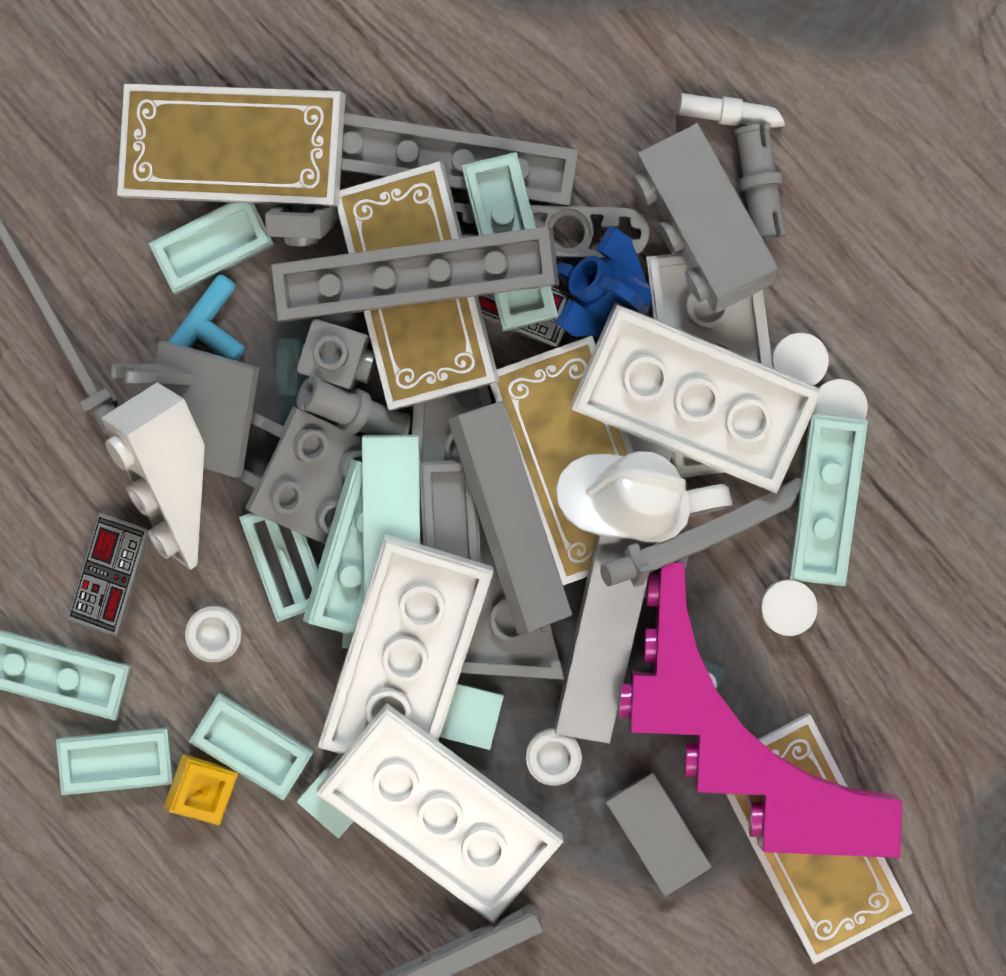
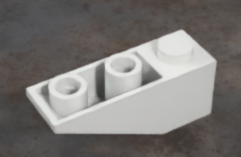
M157 382L101 418L110 436V439L105 441V446L113 461L119 468L126 470L132 484L127 486L128 495L142 514L148 516L153 527L148 531V536L155 549L163 558L168 559L172 556L191 570L197 566L205 444L184 398Z

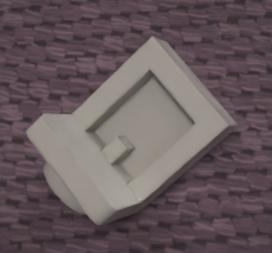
M277 204L265 214L266 236L284 237V243L291 246L314 245L318 243V239H321L338 224L337 207Z
M315 319L311 323L297 370L303 375L310 377L314 375L322 381L350 391L357 388L359 381L367 384L376 361L374 351L369 349L371 344L370 337L366 334Z

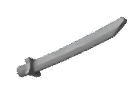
M0 218V238L89 396L80 402L83 410L86 413L89 412L91 416L94 415L102 430L103 422L101 418L115 409L113 404L118 400L113 391H109L107 387L101 391L97 388L23 254Z
M796 478L781 486L777 494L770 492L734 511L664 542H659L640 550L638 543L628 546L622 558L600 566L603 582L607 586H612L631 579L633 587L645 583L650 572L705 550L778 515L792 506L800 491L801 479Z

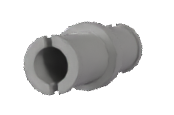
M753 124L734 130L735 137H737L743 178L738 180L739 192L746 194L750 218L763 241L787 235L784 228L778 190L779 187L783 186L782 173L775 170L770 138V124Z
M313 375V377L309 376L303 382L298 392L297 406L299 409L335 421L339 429L347 433L355 434L359 431L368 435H408L411 417L408 413L388 410L387 406L372 401L369 393L357 388L349 392L322 381L319 377Z

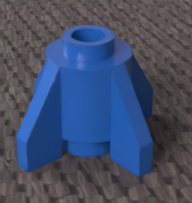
M608 227L596 248V251L605 257H586L576 267L557 261L558 275L569 282V291L574 295L575 302L567 301L555 325L573 336L601 334L614 303H618L646 316L650 311L651 288L646 282L632 240L616 227Z

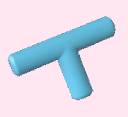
M222 274L217 275L168 342L192 348L196 341L199 340L221 357L239 361L245 352V346L211 322L236 289L235 283Z

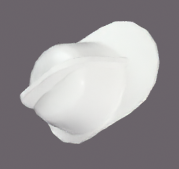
M637 451L626 456L611 454L586 455L572 461L563 470L556 487L558 506L566 519L583 531L602 536L661 543L679 534L687 525L691 511L689 495L685 489L686 481L680 477L677 469L670 461L654 452Z

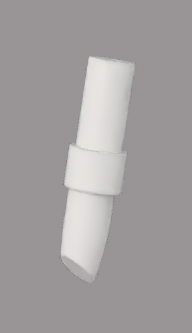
M686 93L680 94L678 115L714 120L718 121V124L738 127L739 124H770L772 128L785 126L781 114L774 107L746 103L742 99L725 96L719 99Z

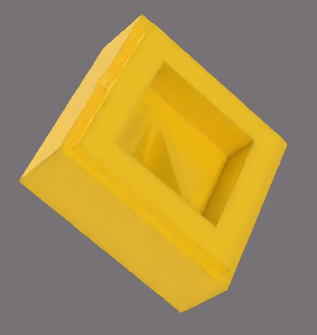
M182 754L164 808L171 813L220 826L238 772L230 767Z

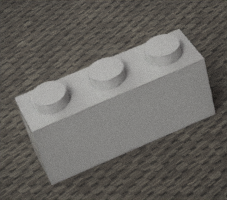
M698 123L637 153V174L632 176L634 186L646 206L654 203L663 219V222L658 224L662 238L672 254L681 252L690 270L685 272L687 283L699 302L707 299L715 314L774 284L778 266Z

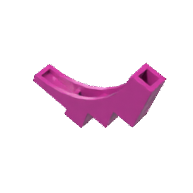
M676 561L657 569V572H650L646 585V606H656L655 629H645L644 662L653 663V672L631 671L630 684H620L619 718H629L628 727L630 731L635 733L695 735V744L685 743L684 777L693 778V786L697 792L760 795L759 803H750L749 836L758 837V846L763 852L900 858L903 801L894 794L849 788L809 774L773 753L750 733L717 692L697 650L687 611L684 563Z

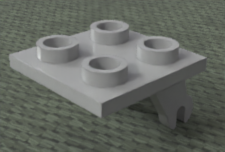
M159 341L156 363L137 365L118 363L111 365L110 378L125 377L126 383L155 384L158 382L184 398L205 444L203 468L234 478L242 477L259 367L168 341ZM103 424L102 433L108 434Z
M294 406L284 426L252 412L251 424L280 437V441L263 477L243 469L242 477L236 478L254 488L245 509L326 544L351 459L362 462V438L342 431L339 427Z

